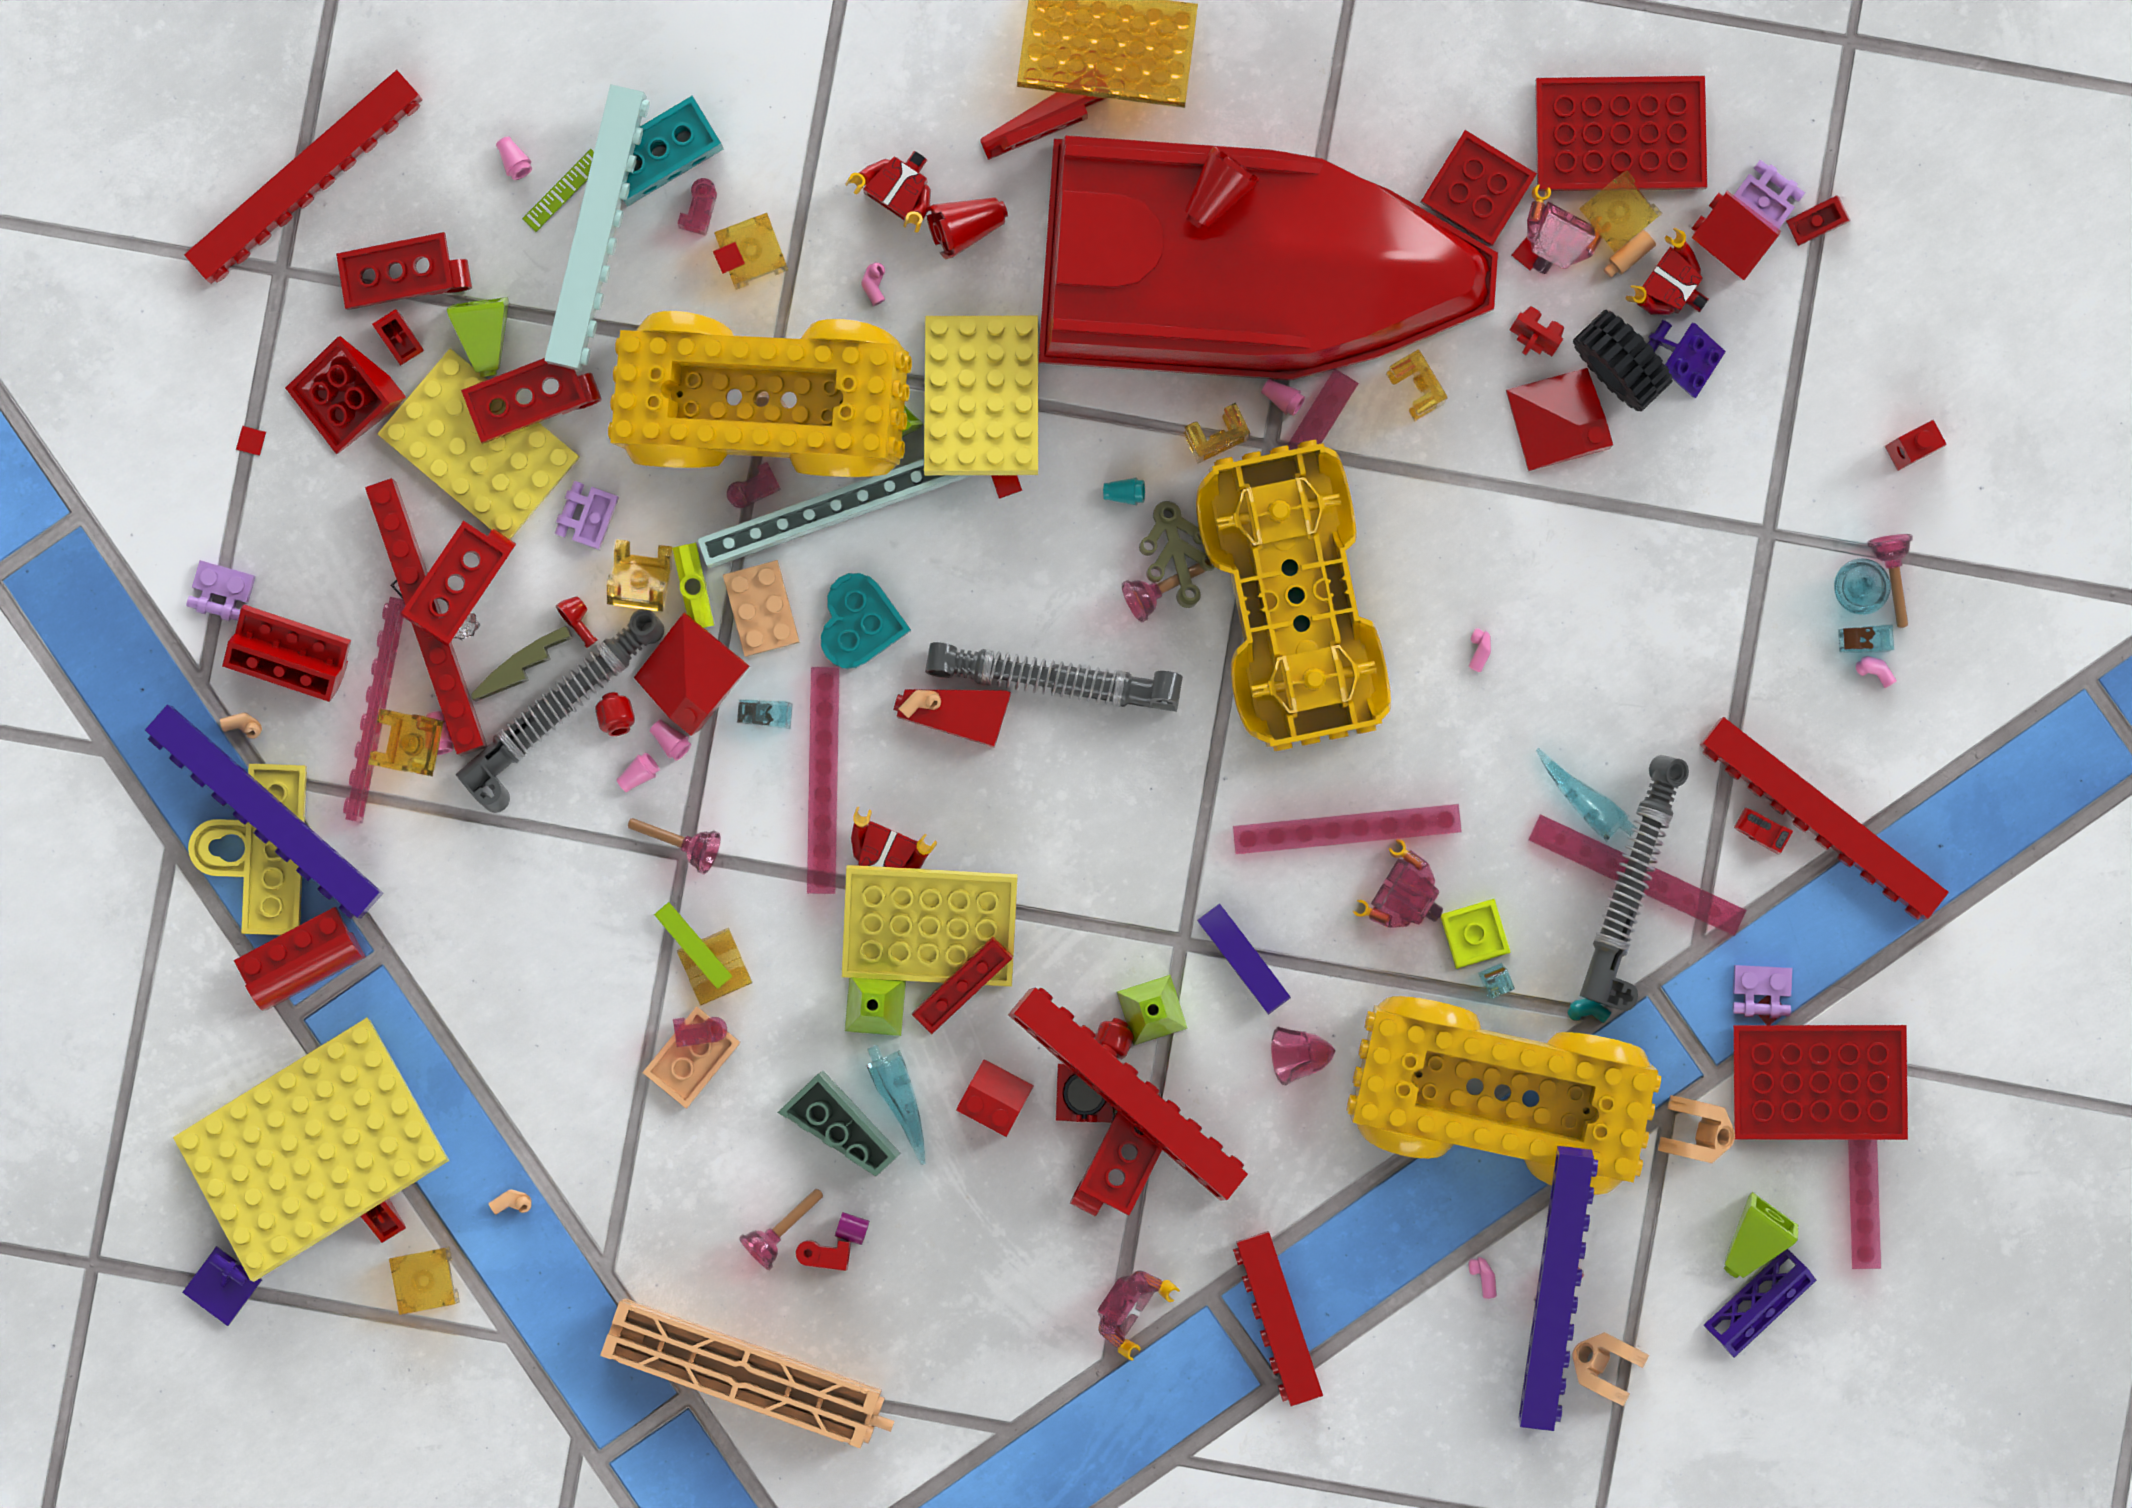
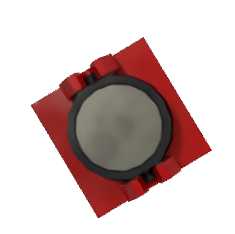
M1058 1064L1056 1121L1112 1123L1113 1107L1064 1064Z

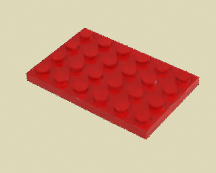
M1705 76L1536 78L1537 185L1540 184L1538 191H1546L1548 187L1551 191L1684 190L1707 188Z
M1733 1025L1735 1139L1908 1140L1907 1025Z

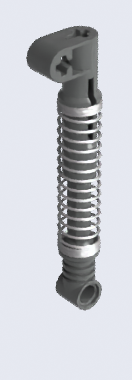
M639 609L634 612L627 625L629 628L627 630L625 628L622 629L623 634L618 632L616 634L618 636L617 639L614 637L605 639L597 645V650L600 653L599 656L594 652H590L593 661L591 662L587 658H583V662L586 665L585 668L580 664H576L579 671L578 674L569 669L572 677L571 680L562 675V679L565 682L564 686L559 682H555L558 688L557 692L553 688H549L547 695L542 693L540 701L535 699L536 705L533 707L528 705V712L521 711V718L514 717L515 723L513 725L507 723L508 729L506 731L501 729L499 733L493 736V742L455 774L484 808L493 813L503 811L509 804L510 794L496 776L511 763H518L519 760L523 759L525 754H528L527 749L529 747L535 748L534 743L537 740L542 742L541 737L544 734L549 736L548 731L551 728L556 730L555 725L558 722L563 724L562 719L565 716L570 718L568 713L571 711L568 708L573 712L577 711L573 706L574 702L583 706L580 700L582 695L587 700H590L587 694L589 689L594 694H597L596 689L593 687L596 683L601 688H604L600 681L602 678L611 682L607 675L609 672L615 676H618L616 670L622 673L629 666V660L632 659L630 655L632 653L636 655L637 652L635 650L639 649L641 651L643 649L641 647L642 644L645 646L654 644L663 637L664 625L651 610ZM652 622L649 629L642 631L646 623ZM483 787H489L492 790L494 796L491 798L490 795L482 789Z
M933 642L929 645L925 672L931 676L950 678L954 673H957V677L964 674V678H967L970 675L971 679L975 680L977 684L987 686L992 684L993 679H997V687H1000L1002 680H1006L1007 689L1012 681L1015 682V690H1018L1020 683H1024L1025 692L1029 684L1033 685V693L1037 691L1038 686H1042L1043 695L1047 687H1050L1051 696L1055 693H1060V697L1067 694L1069 699L1073 695L1078 696V700L1086 697L1088 702L1091 698L1096 699V703L1100 700H1105L1106 705L1111 701L1113 706L1125 707L1127 704L1174 712H1177L1183 677L1175 672L1156 671L1152 680L1133 677L1129 672L1119 670L1109 673L1108 668L1105 669V672H1102L1099 667L1096 670H1091L1090 666L1085 669L1082 668L1081 664L1077 668L1073 667L1072 663L1069 666H1064L1063 661L1058 665L1052 660L1050 666L1046 667L1045 658L1042 659L1041 665L1038 666L1036 657L1033 658L1031 664H1028L1027 655L1024 657L1023 662L1019 663L1018 654L1015 655L1013 661H1010L1009 653L1006 654L1004 660H1001L1000 651L997 652L994 659L993 650L982 649L979 652L975 651L973 655L970 650H968L967 654L964 653V649L957 652V647L947 643Z
M1664 755L1656 756L1650 763L1649 775L1654 783L1649 784V787L1652 788L1647 790L1646 794L1649 797H1645L1644 801L1639 803L1636 812L1643 819L1642 821L1633 820L1641 824L1639 829L1630 828L1631 831L1638 834L1636 838L1627 837L1635 843L1633 847L1625 845V848L1632 850L1631 855L1622 854L1629 861L1628 864L1619 863L1620 866L1626 867L1625 873L1616 872L1619 878L1618 880H1613L1616 883L1615 889H1610L1614 893L1612 898H1607L1611 902L1609 906H1605V909L1608 911L1606 915H1602L1605 920L1603 924H1599L1602 927L1601 932H1596V936H1594L1593 946L1595 950L1579 995L1596 1003L1622 1011L1631 1010L1636 1005L1638 990L1633 984L1616 978L1622 957L1627 955V951L1630 948V943L1627 941H1632L1629 935L1635 932L1632 926L1638 923L1635 917L1641 914L1638 910L1639 907L1644 905L1641 899L1647 897L1644 890L1650 888L1646 882H1643V880H1652V877L1646 871L1654 872L1655 868L1649 865V863L1658 862L1651 855L1661 854V851L1654 846L1664 845L1657 837L1667 836L1660 828H1669V824L1672 821L1674 813L1671 809L1672 805L1669 803L1674 802L1672 795L1675 796L1677 793L1674 791V788L1678 789L1679 786L1683 785L1689 775L1688 765L1683 759ZM1611 990L1616 991L1615 996L1610 995Z

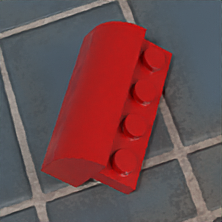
M244 604L240 610L235 634L228 641L222 667L330 702L337 693L348 665L347 656L351 640Z
M333 907L235 959L234 962L246 983L245 987L253 1001L262 1011H266L366 957L353 932H349L337 907Z

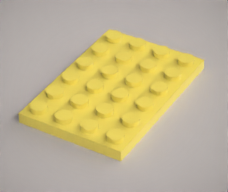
M1038 315L925 316L924 476L1038 475Z
M450 348L377 434L491 530L494 528L511 540L580 457L539 422L482 444L461 390L488 379L480 377L479 372H475L470 364ZM501 399L494 400L490 406L491 412L496 415L502 414L506 409L505 401Z
M847 865L842 977L944 983L992 937L1014 957L1018 874ZM1013 959L985 985L1012 987Z

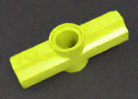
M697 543L672 547L680 581V591L683 595L687 615L703 628L714 626L707 593V583L704 579ZM691 578L697 579L701 584L700 591L695 595L690 594L686 589V583Z

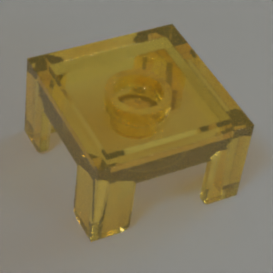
M1628 171L1620 174L1579 208L1614 252L1621 249L1633 237L1662 215L1654 203L1650 204L1635 186L1634 182L1636 181Z
M767 213L714 232L720 248L736 242L745 262L744 265L729 271L736 290L748 286V281L774 272L777 275L788 271Z
M1419 349L1389 366L1390 370L1386 375L1393 385L1413 375L1414 378L1412 379L1420 393H1424V396L1415 400L1412 403L1413 407L1409 409L1414 422L1445 404L1448 397Z
M1236 403L1224 408L1225 414H1223L1222 418L1228 431L1221 430L1209 436L1210 440L1208 441L1198 422H1193L1184 427V437L1197 464L1249 440L1250 431Z
M616 539L612 574L608 575L607 604L663 612L672 570V546L659 545L658 558L631 555L630 541Z
M379 709L377 722L391 726L386 754L371 751L368 764L433 777L444 721L421 715H408Z
M450 1246L389 1258L399 1315L454 1305L460 1302L458 1289H454L449 1263L452 1260Z

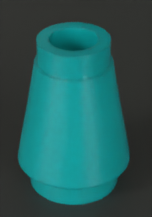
M1136 477L1104 483V500L1136 506L1138 503H1144L1145 482L1144 480H1138Z

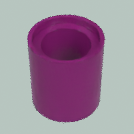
M842 1212L835 1237L862 1245L870 1221Z

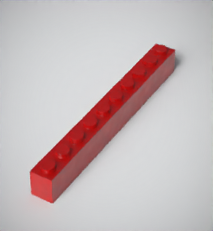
M395 70L187 251L184 256L210 284L214 281L216 283L220 282L229 274L228 269L235 263L240 264L250 256L251 253L249 251L258 244L260 246L267 242L272 236L270 232L278 225L280 227L286 225L293 218V212L299 207L303 209L314 200L313 195L317 191L330 187L336 180L334 177L343 170L345 172L352 168L357 162L355 158L363 151L365 153L370 152L378 144V138L384 133L386 135L392 133L399 126L398 121L402 117L415 113L423 99L400 72Z
M390 478L367 486L365 489L406 606L428 572L397 482ZM436 599L432 603V608L436 613L442 614ZM412 623L456 754L464 756L486 748L487 743L452 642L446 646Z
M1725 717L1718 720L1701 742L1700 746L1704 748L1702 753L1708 759L1715 763L1717 760L1727 766L1725 771L1736 780H1739L1741 777L1749 783L1747 788L1753 794L1760 798L1764 795L1772 801L1770 806L1781 815L1785 812L1794 819L1792 823L1798 829L1805 833L1809 830L1817 836L1814 839L1815 842L1826 850L1830 847L1839 854L1837 856L1838 860L1850 868L1854 865L1862 871L1859 874L1861 878L1871 885L1875 882L1884 889L1882 894L1895 903L1899 900L1907 906L1905 912L1914 919L1919 920L1920 917L1923 920L1929 919L1949 893Z
M1036 987L1029 989L1008 1016L1220 1201L1228 1200L1248 1175L1242 1169L1244 1164L1233 1155L1227 1156L1222 1151L1223 1146L1213 1137L1208 1139L1200 1132L1202 1127L1191 1118L1186 1120L1179 1114L1181 1109L1174 1102L1163 1100L1158 1095L1160 1091L1149 1081L1144 1083L1138 1078V1071L1127 1062L1122 1064L1116 1058L1117 1053L1110 1046L1098 1043L1094 1039L1096 1035L1085 1025L1080 1027L1074 1022V1015L1063 1006L1058 1008L1052 1002L1053 997L1043 988L1037 989Z

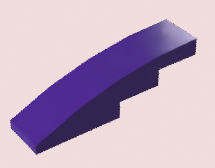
M1220 903L1197 920L1268 1015L1291 998Z

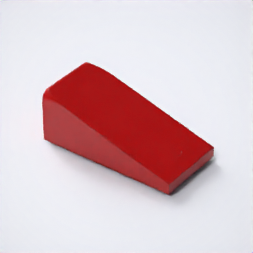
M1838 195L1786 220L1798 246L1851 221Z

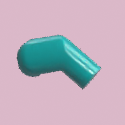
M1581 999L1570 1004L1567 1013L1569 1018L1574 1021H1579L1581 1017L1592 1015L1604 1024L1612 1012L1599 1003L1588 999Z

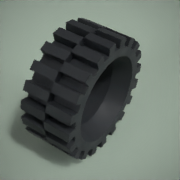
M1604 310L1573 339L1574 348L1580 353L1581 359L1588 364L1587 367L1597 375V378L1612 393L1614 392L1617 395L1618 399L1622 402L1625 401L1627 406L1634 408L1635 411L1641 412L1673 382V377L1669 373L1668 367L1662 363L1661 357L1655 354L1651 345L1647 344L1643 340L1644 338L1639 333L1637 334L1631 325L1626 324L1621 317L1616 316L1613 312Z

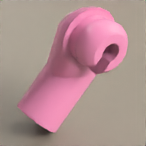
M1475 629L1470 640L1472 643L1478 644V647L1469 667L1477 672H1481L1491 653V637L1486 630L1483 632L1481 629Z
M1480 1257L1476 1260L1471 1259L1468 1262L1469 1272L1472 1275L1480 1274L1483 1298L1490 1299L1496 1297L1495 1274L1487 1261Z

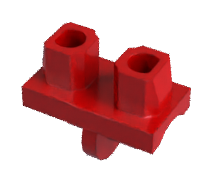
M1532 306L1524 313H1519L1509 330L1518 335L1517 341L1525 345L1522 351L1524 355H1527L1531 349L1539 355L1543 351L1552 357L1563 341L1564 326L1556 321H1551L1547 328L1538 323L1542 314Z

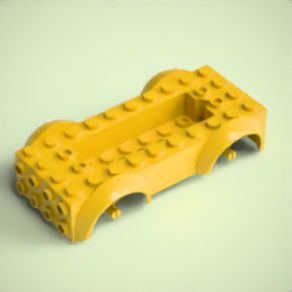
M661 311L648 315L636 331L620 330V337L616 339L615 351L618 355L617 366H614L613 381L616 384L615 394H612L610 400L613 418L608 426V437L611 439L610 443L626 450L634 464L674 468L719 466L727 455L790 458L795 471L802 474L833 477H869L888 474L896 465H900V458L904 457L905 444L902 441V430H905L907 427V414L904 413L905 401H908L910 394L909 385L906 384L907 373L911 372L912 358L894 336L877 326L855 320L826 319L812 323L800 339L734 336L731 329L715 319L690 312ZM733 389H738L742 393V400L737 405H730L727 401V395ZM767 392L769 394L768 404L759 407L756 403L758 394ZM787 392H793L797 398V402L792 408H785L781 402L782 396Z
M1316 440L1301 442L1297 445L1298 449L1289 450L1288 445L1272 448L1269 451L1270 454L1261 456L1260 451L1247 453L1242 456V460L1233 462V457L1218 459L1214 462V466L1209 469V474L1200 483L1196 496L1197 521L1205 552L1210 562L1216 568L1231 575L1244 643L1236 649L1231 661V683L1237 711L1248 733L1265 742L1266 747L1273 746L1274 751L1293 748L1292 742L1301 741L1302 745L1321 742L1320 736L1329 735V740L1349 736L1348 730L1356 729L1357 734L1376 731V725L1382 724V719L1391 709L1390 683L1381 641L1374 623L1371 620L1359 617L1345 552L1356 542L1357 535L1354 508L1346 473L1337 452L1325 447L1324 443L1317 444ZM1292 559L1297 563L1298 571L1295 575L1287 576L1282 572L1281 566L1285 560ZM1293 587L1300 588L1304 593V599L1299 604H1294L1288 599V592ZM1299 615L1306 616L1310 621V626L1305 632H1299L1293 626L1294 619Z
M1388 997L1378 1006L1374 1005L1373 1012H1367L1364 1028L1368 1031L1367 1040L1362 1039L1358 1055L1362 1059L1361 1067H1355L1352 1083H1354L1356 1091L1355 1095H1349L1346 1111H1348L1352 1122L1356 1123L1360 1133L1369 1143L1388 1152L1413 1158H1438L1445 1155L1454 1144L1524 1159L1531 1174L1551 1186L1557 1146L1590 1149L1593 1152L1594 1159L1598 1160L1596 1177H1591L1590 1187H1594V1195L1609 1193L1622 1181L1634 1183L1635 1176H1640L1643 1166L1640 1152L1641 1148L1646 1149L1649 1139L1646 1124L1647 1120L1652 1121L1655 1111L1652 1097L1654 1092L1658 1093L1661 1084V1076L1658 1075V1070L1650 1064L1645 1051L1640 1047L1615 1039L1583 1033H1556L1547 1043L1488 1031L1481 1029L1477 1015L1467 1009L1415 997ZM1477 1078L1482 1081L1483 1090L1481 1093L1472 1095L1467 1091L1466 1085L1470 1079ZM1505 1084L1510 1087L1511 1092L1507 1099L1499 1100L1495 1097L1494 1091L1498 1085ZM1533 1090L1537 1092L1539 1101L1535 1106L1528 1107L1523 1103L1522 1096L1526 1091Z

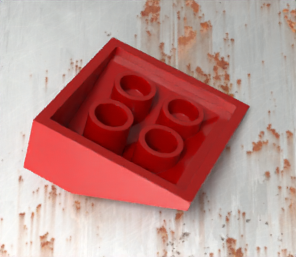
M341 336L337 337L285 387L336 454L340 453L389 415L406 398L385 371Z
M1588 368L1506 390L1528 471L1609 450L1613 446L1607 420Z
M684 612L634 676V679L674 723L692 736L702 729L750 666Z

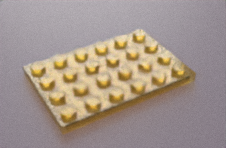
M1028 0L1017 87L1185 108L1198 4L1171 0Z

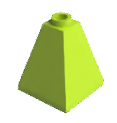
M508 297L452 304L447 308V313L475 372H480V377L497 375V370L500 368L509 305Z
M1171 975L1117 991L1125 1020L1129 1024L1128 1029L1134 1035L1133 1046L1188 1029ZM1151 1004H1155L1159 1008L1158 1013L1154 1016L1150 1015L1147 1011Z
M849 978L845 1031L901 1036L906 981ZM871 999L878 1002V1008L874 1011L869 1010L867 1007V1003Z
M1752 1192L1748 1197L1725 1257V1271L1735 1278L1739 1276L1742 1278L1746 1277L1793 1246L1798 1240L1799 1225Z

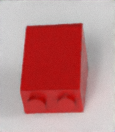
M1727 190L1724 195L1718 193L1709 204V207L1713 210L1707 218L1702 215L1691 228L1695 231L1691 238L1742 280H1745L1778 238L1781 230Z
M984 1059L956 1111L1007 1137L1034 1085Z

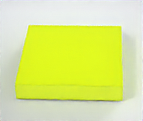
M1495 899L1439 915L1456 969L1511 953Z

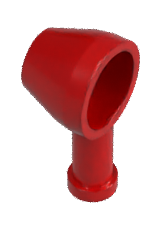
M578 596L563 600L556 605V609L561 617L576 631L585 643L584 646L586 648L598 641L581 621L588 609Z

